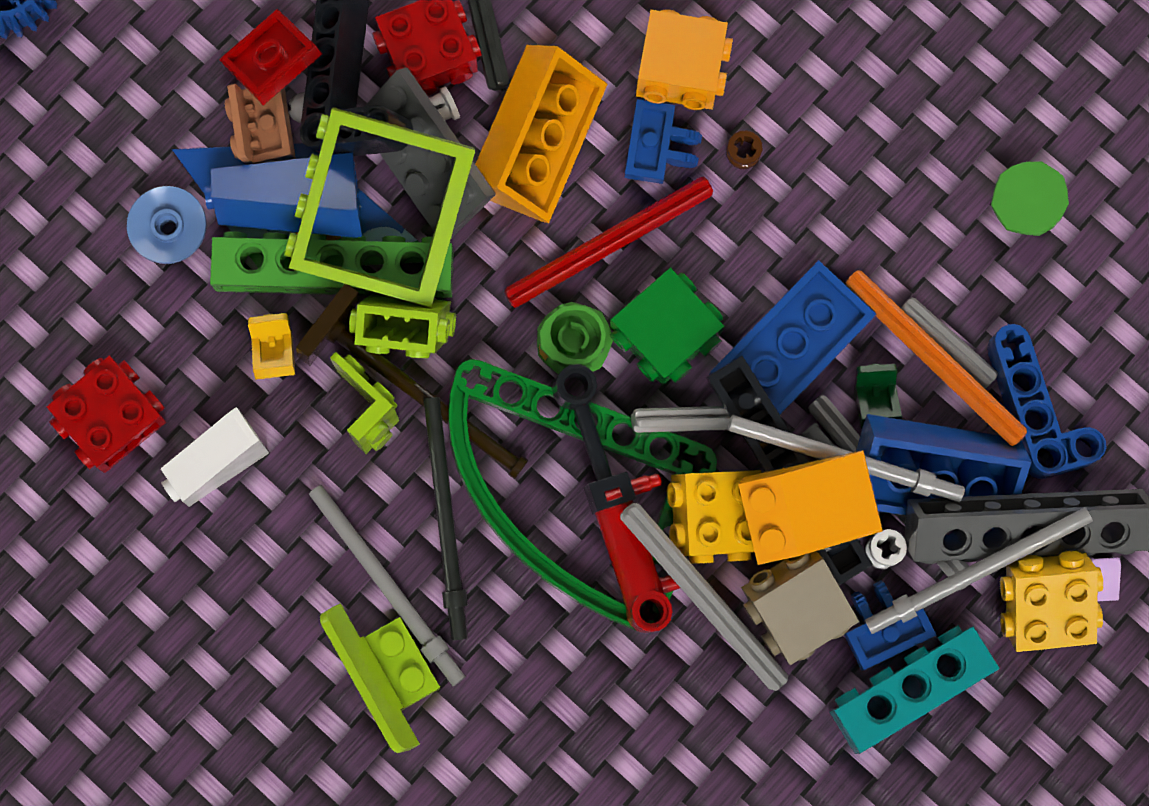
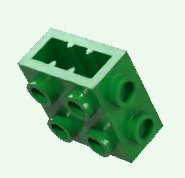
M671 267L617 313L610 322V329L613 331L610 337L623 352L630 349L640 360L636 365L643 375L651 382L657 379L662 386L670 379L674 383L682 379L693 368L689 362L699 353L706 357L722 342L719 336L724 328V325L721 323L723 316L718 309L709 301L704 304L694 294L697 289L693 282L682 272L677 275Z

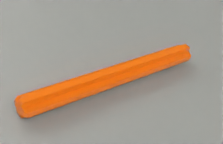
M857 270L845 282L846 286L876 313V317L1009 445L1014 446L1027 434L1026 427L867 275Z

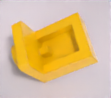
M286 313L266 314L248 318L255 380L295 375L293 335L288 315Z

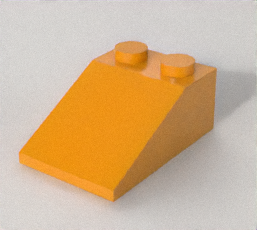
M864 450L746 476L738 484L758 565L801 556L883 531Z

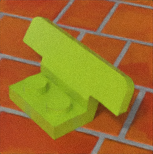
M341 603L323 612L320 615V623L390 748L396 753H402L420 745L402 711L439 690L440 686L401 617L366 637H359Z

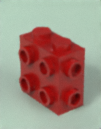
M419 0L375 17L378 31L373 32L372 36L380 55L387 53L392 64L386 67L389 78L398 69L408 68L423 91L429 96L437 90L436 87L449 82L453 85L463 83L469 80L473 73L478 71L477 58L482 56L474 34L467 36L462 23L467 22V18L460 0L454 2L452 0Z
M110 355L104 360L99 358L90 363L83 371L85 376L74 385L69 383L58 389L52 396L53 402L46 406L54 416L49 421L53 428L64 440L71 436L79 446L74 453L89 470L96 466L103 473L110 470L167 423L160 414L165 407L150 390L143 394L135 385V382L140 377L125 360L118 364Z

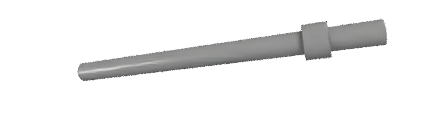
M735 415L730 417L727 427L728 431L821 460L853 453ZM865 456L870 475L911 487V492L927 497L930 494H934L960 502L964 496V486L938 479L935 473L923 469H917L915 472Z
M319 485L309 493L310 497L423 646L421 652L430 663L435 662L453 687L456 686L466 676L447 651L450 648L441 636L436 637L324 487Z
M1086 507L910 597L905 594L893 600V606L865 619V622L871 634L900 620L905 623L918 616L917 611L1093 522L1092 517Z

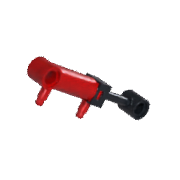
M580 364L569 365L554 380L552 387L553 397L563 408L574 410L597 479L596 482L586 485L584 491L592 515H596L627 608V620L639 632L650 633L659 631L671 621L673 613L672 604L668 597L665 596V593L680 589V587L670 575L659 578L651 553L624 524L620 514L627 506L634 503L633 500L636 499V495L651 491L652 488L660 486L662 484L660 475H644L630 480L628 472L612 476L589 404L592 403L591 398L594 396L597 388L596 377L586 366ZM573 377L579 379L584 385V394L580 397L569 395L564 386L566 379ZM646 600L656 604L659 611L658 618L652 624L645 622L640 616V606Z

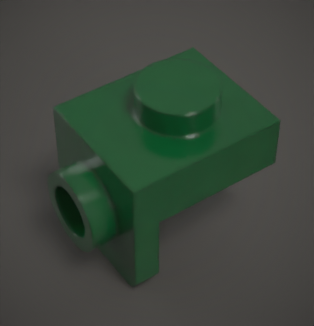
M875 363L857 367L854 395L861 429H863L867 414L902 420L896 388L898 373L896 364L882 365Z

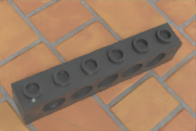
M1143 489L967 496L963 497L960 502L947 498L908 499L904 539L914 562L935 564L943 560L975 562L1086 507L1093 522L1029 555L1049 557L1060 555L1065 551H1078L1087 553L1088 556H1094L1096 553L1110 552L1129 555L1135 551H1149V496Z

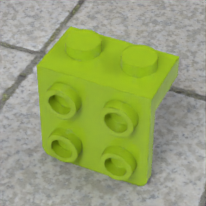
M335 352L330 359L336 371L371 404L347 431L354 443L365 454L372 448L378 451L392 437L393 434L390 430L399 422L395 411L398 405L393 401L395 398L378 381L373 386L367 382L369 378L364 373L365 369L351 355L348 354L343 359Z

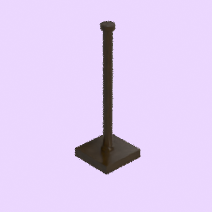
M344 284L296 346L297 357L311 366L328 342L332 344L337 342L424 407L423 399L437 396L382 355L366 352V346L354 345L355 335L346 329L348 325L344 321L351 314L352 309L357 306L359 292L348 284ZM440 399L442 421L448 425V405ZM467 419L469 441L510 471L508 475L515 479L528 462V459L523 455L520 458Z

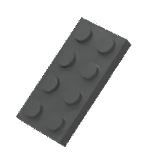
M408 68L398 69L365 105H380L406 117L411 121L414 131L460 143ZM410 144L398 152L380 153L434 231L455 157ZM473 161L451 239L496 195Z

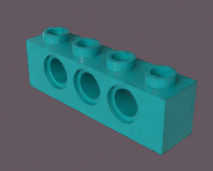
M959 625L955 626L938 637L941 645L929 652L925 646H922L904 657L907 665L893 672L891 667H888L869 679L873 685L860 694L856 688H853L835 699L838 707L830 711V714L854 754H861L1000 669L974 626L962 631ZM941 655L951 657L955 663V672L950 678L941 675L937 669V661ZM907 676H914L921 684V692L915 699L908 697L903 692L902 683ZM873 696L882 698L887 705L886 715L881 720L873 718L868 712L867 705Z

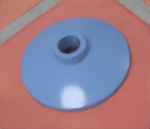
M173 186L153 188L142 194L132 205L127 217V234L132 246L141 256L159 264L177 263L190 257L203 242L207 227L205 212L199 201L186 190ZM174 223L176 229L172 234L166 235L162 232L165 224Z

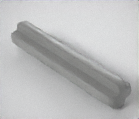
M910 298L901 307L910 318L984 388H987L996 379L997 371L916 298Z
M724 406L635 409L633 414H631L632 429L637 433L727 430L730 416Z

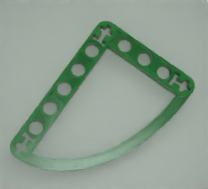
M471 359L463 362L455 373L449 395L448 431L457 471L480 515L501 542L523 564L549 585L593 612L635 630L627 620L625 604L589 587L563 570L539 551L515 527L487 488L476 465L470 445L467 425L468 398L584 441L581 431L575 425L574 410H569L559 405V412L555 417H543L537 410V402L544 396L553 397L552 387L480 360ZM472 368L479 370L478 377L487 382L491 381L492 374L498 376L499 379L492 389V397L484 395L488 387L482 384H476L473 389L466 387L467 380L462 377V373L469 374ZM506 382L516 383L521 388V399L513 404L504 402L499 395V389L502 384ZM594 403L589 404L591 412L596 417V428L604 449L673 475L694 473L692 471L693 464L687 461H679L678 467L672 465L679 455L680 445H682L686 449L681 455L689 458L695 457L698 453L703 455L702 462L707 464V469L702 468L697 473L715 472L717 459L711 448L672 432L637 433L633 431L634 439L630 445H618L613 440L612 431L619 424L628 425L632 429L631 417ZM663 438L668 441L671 447V454L667 459L657 460L651 455L649 448L653 439ZM667 494L656 522L662 531L673 524V508L668 503ZM652 556L654 564H659L658 561ZM673 591L665 593V596L668 597L669 601L671 599ZM646 601L641 604L640 608L645 605ZM651 602L649 611L655 614L654 620L645 621L650 624L654 623L659 615L658 608L653 602Z

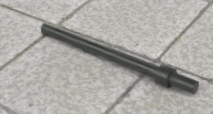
M425 398L423 400L446 592H442L443 607L448 609L451 640L467 639L464 606H468L466 589L462 590L440 398Z

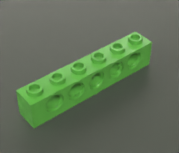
M231 231L224 232L223 237H212L210 285L216 292L336 295L344 283L297 270H285L284 262L287 256H284L288 242L286 234L264 233L263 238H247L246 233ZM311 234L305 258L324 263L328 257L337 255L344 259L342 268L418 289L432 237H423L421 243L406 242V238L401 236L382 237V242L366 241L365 236L356 238L342 237L341 241L326 240L327 236ZM449 243L434 297L452 298L454 258L452 243ZM259 253L264 256V262L260 268L256 270L245 269L244 263L249 255ZM376 256L384 261L383 267L376 273H367L362 269L364 261L369 257ZM412 257L419 258L424 263L420 272L411 275L402 270V265L407 259ZM349 285L359 292L358 295L369 296L372 293H377Z

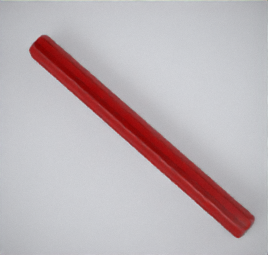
M699 177L505 288V295L509 303L514 308L519 307L705 201L713 195L711 184L705 177Z

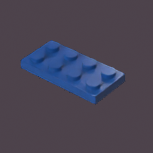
M818 260L710 371L709 375L737 357L743 356L777 412L781 415L871 322L876 313Z

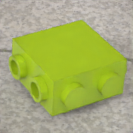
M372 293L357 304V309H352L349 330L350 333H355L354 345L366 346V352L388 354L390 349L406 350L405 355L408 357L429 358L430 353L435 354L448 342L449 336H454L456 313L450 312L451 301L433 300L432 307L388 295Z

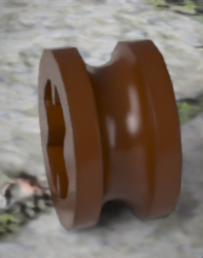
M745 130L735 133L730 138L726 149L729 163L739 169L754 167L758 163L763 150L762 142L754 132ZM744 142L750 143L752 145L750 152L754 155L749 157L746 154L745 158L739 157L737 155L738 148L735 145L740 143L743 146Z

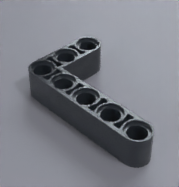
M369 0L316 1L311 41L317 46L322 55L308 66L300 138L303 144L319 152L323 143L322 139L316 138L322 114L330 116L333 107L413 130V125L409 119L383 106L356 107ZM341 125L333 155L353 152V156L398 152L407 147L408 144Z

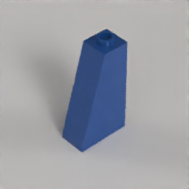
M353 152L332 155L311 234L352 238L362 237L358 179ZM310 157L211 169V185L204 187L207 209L215 210L218 225L299 232L302 219L295 217V212L300 194L309 195L313 179L305 177Z

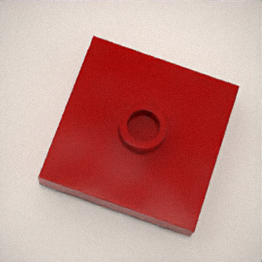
M277 9L219 60L264 106L320 57L322 53L311 40Z

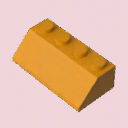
M526 45L475 163L496 193L490 201L544 223H549L608 85L558 46Z

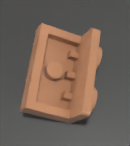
M237 84L227 85L229 98L225 99V110L229 120L233 122L234 135L230 137V144L235 158H239L245 165L296 159L285 87L263 106L247 89L242 90Z

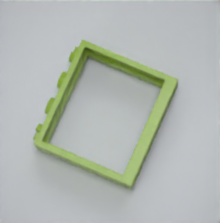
M333 107L330 116L322 114L316 138L323 140L319 156L311 154L305 175L306 178L313 179L309 195L300 194L295 212V217L302 219L298 234L290 232L284 256L291 258L289 268L432 307L475 154V148ZM341 125L455 157L418 289L305 258Z

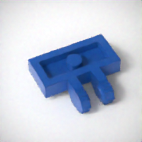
M637 99L624 178L663 184L666 163L676 167H697L699 158L696 155L668 149L670 140L680 144L697 145L701 143L702 135L697 131L672 127L675 105L657 104Z
M882 580L874 583V593L883 609L885 610L893 606V598ZM859 591L851 594L854 607L864 625L847 632L844 636L861 671L936 636L924 609L917 611L918 616L905 623L900 620L871 634L865 622V619L873 616L865 596Z

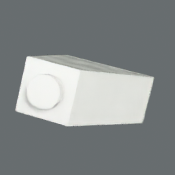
M236 407L161 468L167 478L161 484L174 502L181 499L183 503L190 507L266 456L269 452L249 422Z

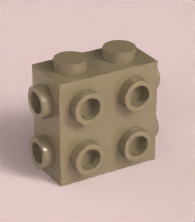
M817 551L784 559V561L771 569L756 573L749 583L741 587L749 600L743 604L744 609L755 625L762 623L767 631L761 636L764 643L774 657L781 653L789 665L796 661L807 659L814 653L815 649L831 639H837L845 635L850 627L859 622L825 560Z

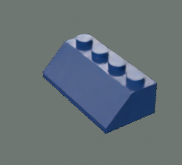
M870 414L866 415L856 452L864 450V454L867 457L915 472L917 469H923L935 473L938 479L964 486L965 492L963 497L1021 494L1032 463L1022 440L1018 444L1011 446L999 435ZM870 475L877 508L881 512L906 515L908 499L944 498L934 494H930L928 497L911 492V487Z

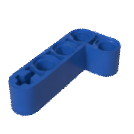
M1007 324L1001 327L989 340L987 346L988 356L992 367L998 373L996 380L1005 408L1027 429V434L1022 439V442L1032 462L1028 473L1037 479H1047L1083 469L1101 459L1105 454L1106 440L1097 429L1084 427L1061 433L1027 330L1016 324ZM1006 339L1007 343H1015L1016 348L1012 351L1010 347L1003 348L1001 343ZM1013 361L1015 365L1009 368L1008 364ZM1020 374L1027 378L1029 391L1023 392L1015 388L1012 379L1013 375ZM1026 412L1036 413L1040 417L1042 423L1040 430L1031 429L1025 422ZM1077 439L1086 440L1090 444L1092 451L1090 457L1081 456L1077 452L1075 446ZM1043 449L1051 453L1054 459L1052 468L1043 467L1039 463L1037 458L1038 450Z

